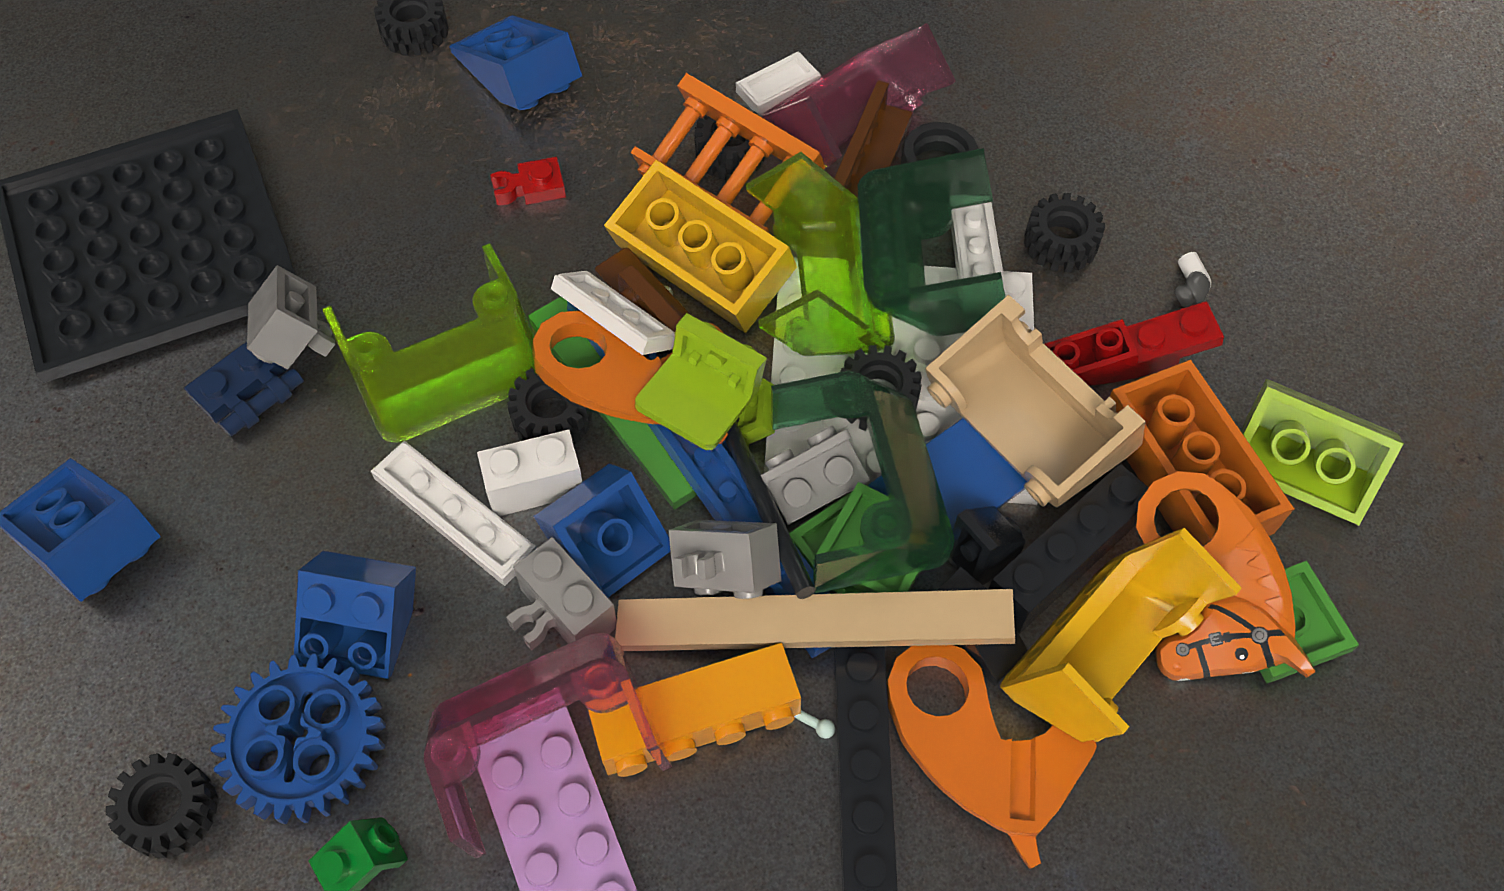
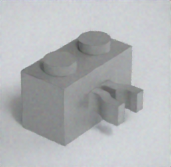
M277 265L248 303L247 349L252 351L258 359L266 363H276L289 369L307 345L325 357L335 346V339L331 338L335 328L317 319L316 286Z
M695 520L669 529L674 587L694 588V594L714 595L722 591H733L735 598L750 599L762 596L763 589L782 581L777 523Z
M553 537L513 566L520 589L532 604L514 610L506 619L514 631L526 622L534 623L536 621L535 628L523 636L525 644L531 651L543 642L548 630L554 627L577 655L581 657L616 629L617 619L614 604Z

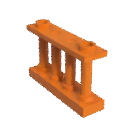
M686 73L677 85L685 100L683 103L685 109L652 156L636 146L630 153L639 164L637 171L643 176L655 160L667 166L666 163L696 120L707 115L717 121L716 126L718 128L685 175L676 173L770 234L764 224L796 178H802L805 174L817 181L824 171L825 165L820 152ZM739 134L749 140L750 149L718 195L715 196L698 184L731 137L736 138ZM772 154L783 161L782 165L784 168L749 217L731 206V203L763 157L768 158Z

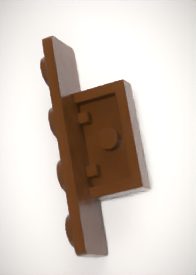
M623 248L595 267V274L602 282L673 332H676V326L686 313L690 314L629 248ZM673 349L666 350L665 352L667 354L672 353Z

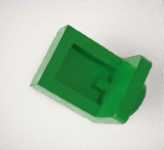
M379 817L349 821L308 862L324 891H360L382 870L401 867L408 860V857L400 845L399 835L396 830L388 824L385 818Z

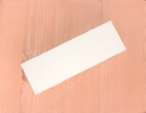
M587 270L562 273L554 276L551 286L554 292L641 355L673 349L675 332Z

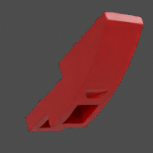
M1205 301L1129 326L1125 325L1123 319L1045 343L1044 345L1088 386L1144 377L1178 365L1180 358L1223 345L1224 335L1208 302Z

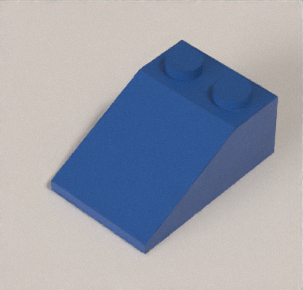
M513 15L449 46L451 53L499 102L518 110H526L536 106L539 103L538 99L549 93L565 91L571 86L570 82L582 77L568 32Z
M72 458L68 459L0 511V528L80 602L89 595L105 588L112 576L129 562L136 561L144 556L149 550L150 545L161 537L128 496Z

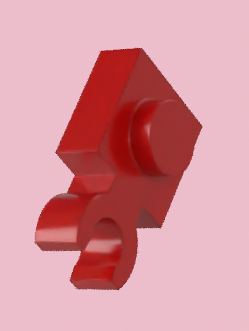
M557 156L517 164L519 173L512 174L507 171H497L490 174L493 189H497L494 190L497 205H508L514 202L517 197L522 196L525 197L526 205L566 197Z

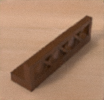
M877 80L823 202L821 232L859 244L912 121L913 112L887 105L889 83Z

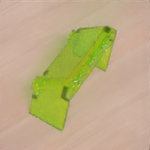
M802 152L747 183L746 191L773 210L775 222L773 224V232L775 237L797 253L802 294L800 299L759 319V328L802 356L854 354L860 348H862L864 353H868V348L871 345H877V352L884 349L885 345L892 346L895 341L881 240L877 221L869 207Z
M490 243L482 246L490 282L480 286L473 295V306L478 318L393 352L386 337L376 332H363L346 339L331 306L322 309L375 428L384 440L394 443L407 441L508 398L510 388L516 389L514 381L519 376L526 381L525 371L533 368L535 372L533 333L517 292Z

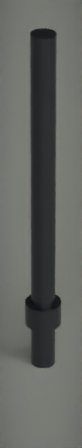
M738 418L727 432L728 436L725 441L762 522L777 523L780 561L797 598H808L814 594L815 587L770 491L760 476L762 474L738 426Z

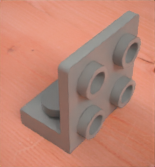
M831 426L808 438L807 442L810 449L794 456L791 449H788L765 462L769 471L760 476L770 490L788 525L854 490L858 482L865 484L870 481L848 440L852 438L848 429L837 434L834 426Z

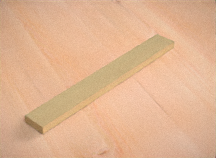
M1013 589L813 594L805 599H799L796 595H770L750 599H738L734 596L618 600L614 646L618 651L762 649L778 643H782L784 648L1015 644Z

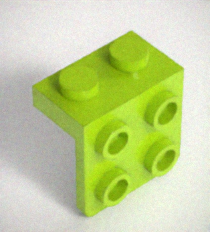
M686 313L676 326L673 353L636 396L635 408L640 413L702 449L713 450L758 393L767 357L758 353L751 346L742 344L718 331L712 324L702 322Z

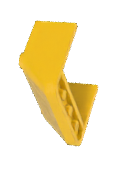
M1185 528L1179 529L1123 553L1105 564L1002 680L1000 688L1015 703L1080 742L1091 740L1099 742L1107 737L1122 735L1130 726L1117 714L1119 707L1112 700L1163 638L1176 633L1180 636L1189 634L1202 622L1204 616L1200 612L1207 604L1237 595L1242 587Z

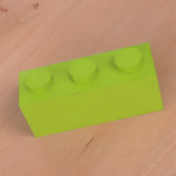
M1269 379L1265 380L1241 429L1242 434L1283 493L1358 526L1362 522L1404 445L1396 432Z

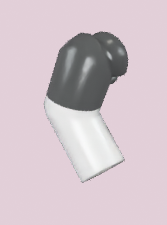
M1189 252L1178 260V265L1186 278V284L1176 287L1174 291L1178 301L1185 308L1195 302L1199 304L1204 301L1211 288L1210 276L1196 252Z

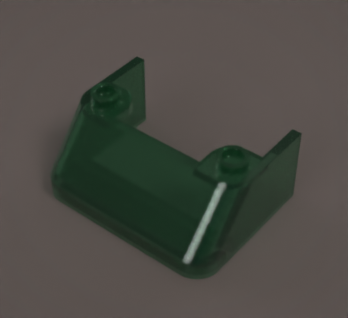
M984 148L875 169L865 174L858 183L863 281L868 302L875 309L933 336H946L967 332L1006 297L1001 272L929 285L925 283L921 240L939 237L946 233L953 223L952 209L993 202Z
M852 371L838 372L771 386V425L773 430L836 417L853 419L865 416L889 498L887 501L871 505L864 512L860 524L864 545L815 555L812 582L815 587L814 593L940 567L949 559L954 546L953 530L912 401L905 394Z

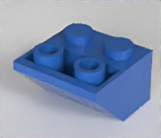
M329 551L319 553L298 570L294 655L303 664H307L311 655L317 654L323 661L324 667L332 658H336L343 666L342 671L353 667L358 674L389 679L392 676L413 612L416 567Z

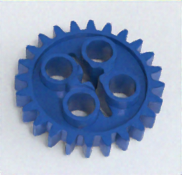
M312 654L306 667H304L296 655H291L288 669L282 670L273 660L269 663L270 676L263 679L258 673L253 671L250 673L251 681L254 685L253 688L248 691L236 686L233 689L241 701L237 706L222 705L221 710L231 718L229 723L214 725L213 730L224 737L225 741L212 746L211 752L220 758H225L213 769L222 778L230 777L222 788L231 796L239 794L235 802L245 810L254 806L253 814L263 820H266L274 810V818L281 824H287L294 810L296 817L300 821L309 823L312 807H316L326 817L330 816L331 799L336 797L346 805L350 803L349 795L346 791L350 784L357 788L365 789L367 785L359 776V773L362 769L377 770L378 765L368 755L370 751L383 750L385 744L379 738L372 736V734L385 729L386 723L381 717L372 716L382 709V705L376 697L368 698L373 689L366 680L358 682L360 675L353 667H349L342 672L343 666L336 658H332L324 667L323 661L317 654ZM312 694V696L308 699L306 705L304 706V700L306 695ZM290 701L287 712L282 717L271 720L273 709L282 702ZM333 705H341L339 715L333 721L321 724V716L327 708ZM304 729L308 732L306 737H302ZM293 738H297L295 745L291 743ZM271 751H278V757L273 766L265 771H259L261 759ZM321 755H330L327 768L318 775L310 776L309 771L312 762ZM294 769V779L291 782H287L286 780L291 776Z

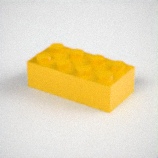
M655 160L604 224V227L620 248H629L643 264L744 333H747L797 268L788 245L657 160Z

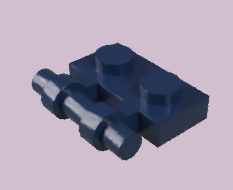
M246 341L186 385L184 390L189 398L215 423L231 413L219 425L232 437L242 428L250 429L260 421L258 416L275 403L283 404L293 396L291 391L302 384L304 380L293 368L278 378L288 369L276 363H266L258 359L252 351L247 349ZM262 388H264V390H262L260 393H258L256 396H254V397H253L252 399H250L248 402H245V401L248 400L250 397H252L254 394H256L258 391H260Z

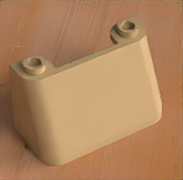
M1007 295L925 368L927 377L931 382L927 387V391L941 407L947 408L951 405L1027 481L1024 487L1037 503L1044 507L1049 502L1053 506L1058 507L1137 450L1143 443L1146 421L1129 405L1117 413L1116 402L1108 397L1104 401L1043 344L1041 332L1036 328L1032 331L1027 324L1019 320L1025 314V309L1010 295Z

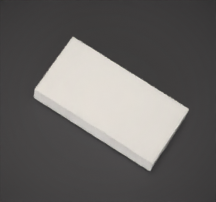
M798 51L736 82V93L753 111L761 115L819 85L821 74Z

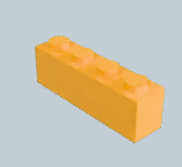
M782 643L586 703L607 775L617 773L620 777L640 773L648 767L647 763L665 757L669 761L687 758L697 752L696 747L715 741L717 745H728L737 742L746 736V731L765 726L767 730L784 727L794 721V716L801 714V695Z

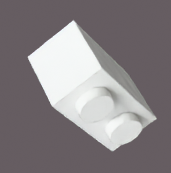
M570 430L477 452L492 511L499 517L551 504L582 483L580 467Z

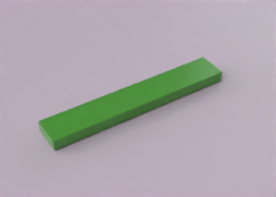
M559 297L529 314V322L534 330L537 332L541 323L560 312H567V300ZM566 338L558 342L551 349V352L558 361L567 367L578 369L591 367L601 360V357L587 338ZM599 412L674 510L697 496L647 423L625 420Z

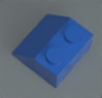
M610 463L533 516L547 539L549 540L553 537L607 598L671 552L669 536L632 472Z

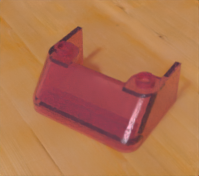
M925 23L865 49L761 114L760 117L819 151L826 168L842 157L839 146L853 137L877 80L889 83L887 105L907 111H913L923 105L921 97L927 93L950 86L956 80L928 23Z
M605 633L587 635L449 698L434 709L428 724L424 764L451 843L476 859L486 854L461 782L467 779L477 768L481 755L480 746L578 700L586 708L596 713L612 712L629 704L646 748L662 771L672 767L626 655L614 637Z

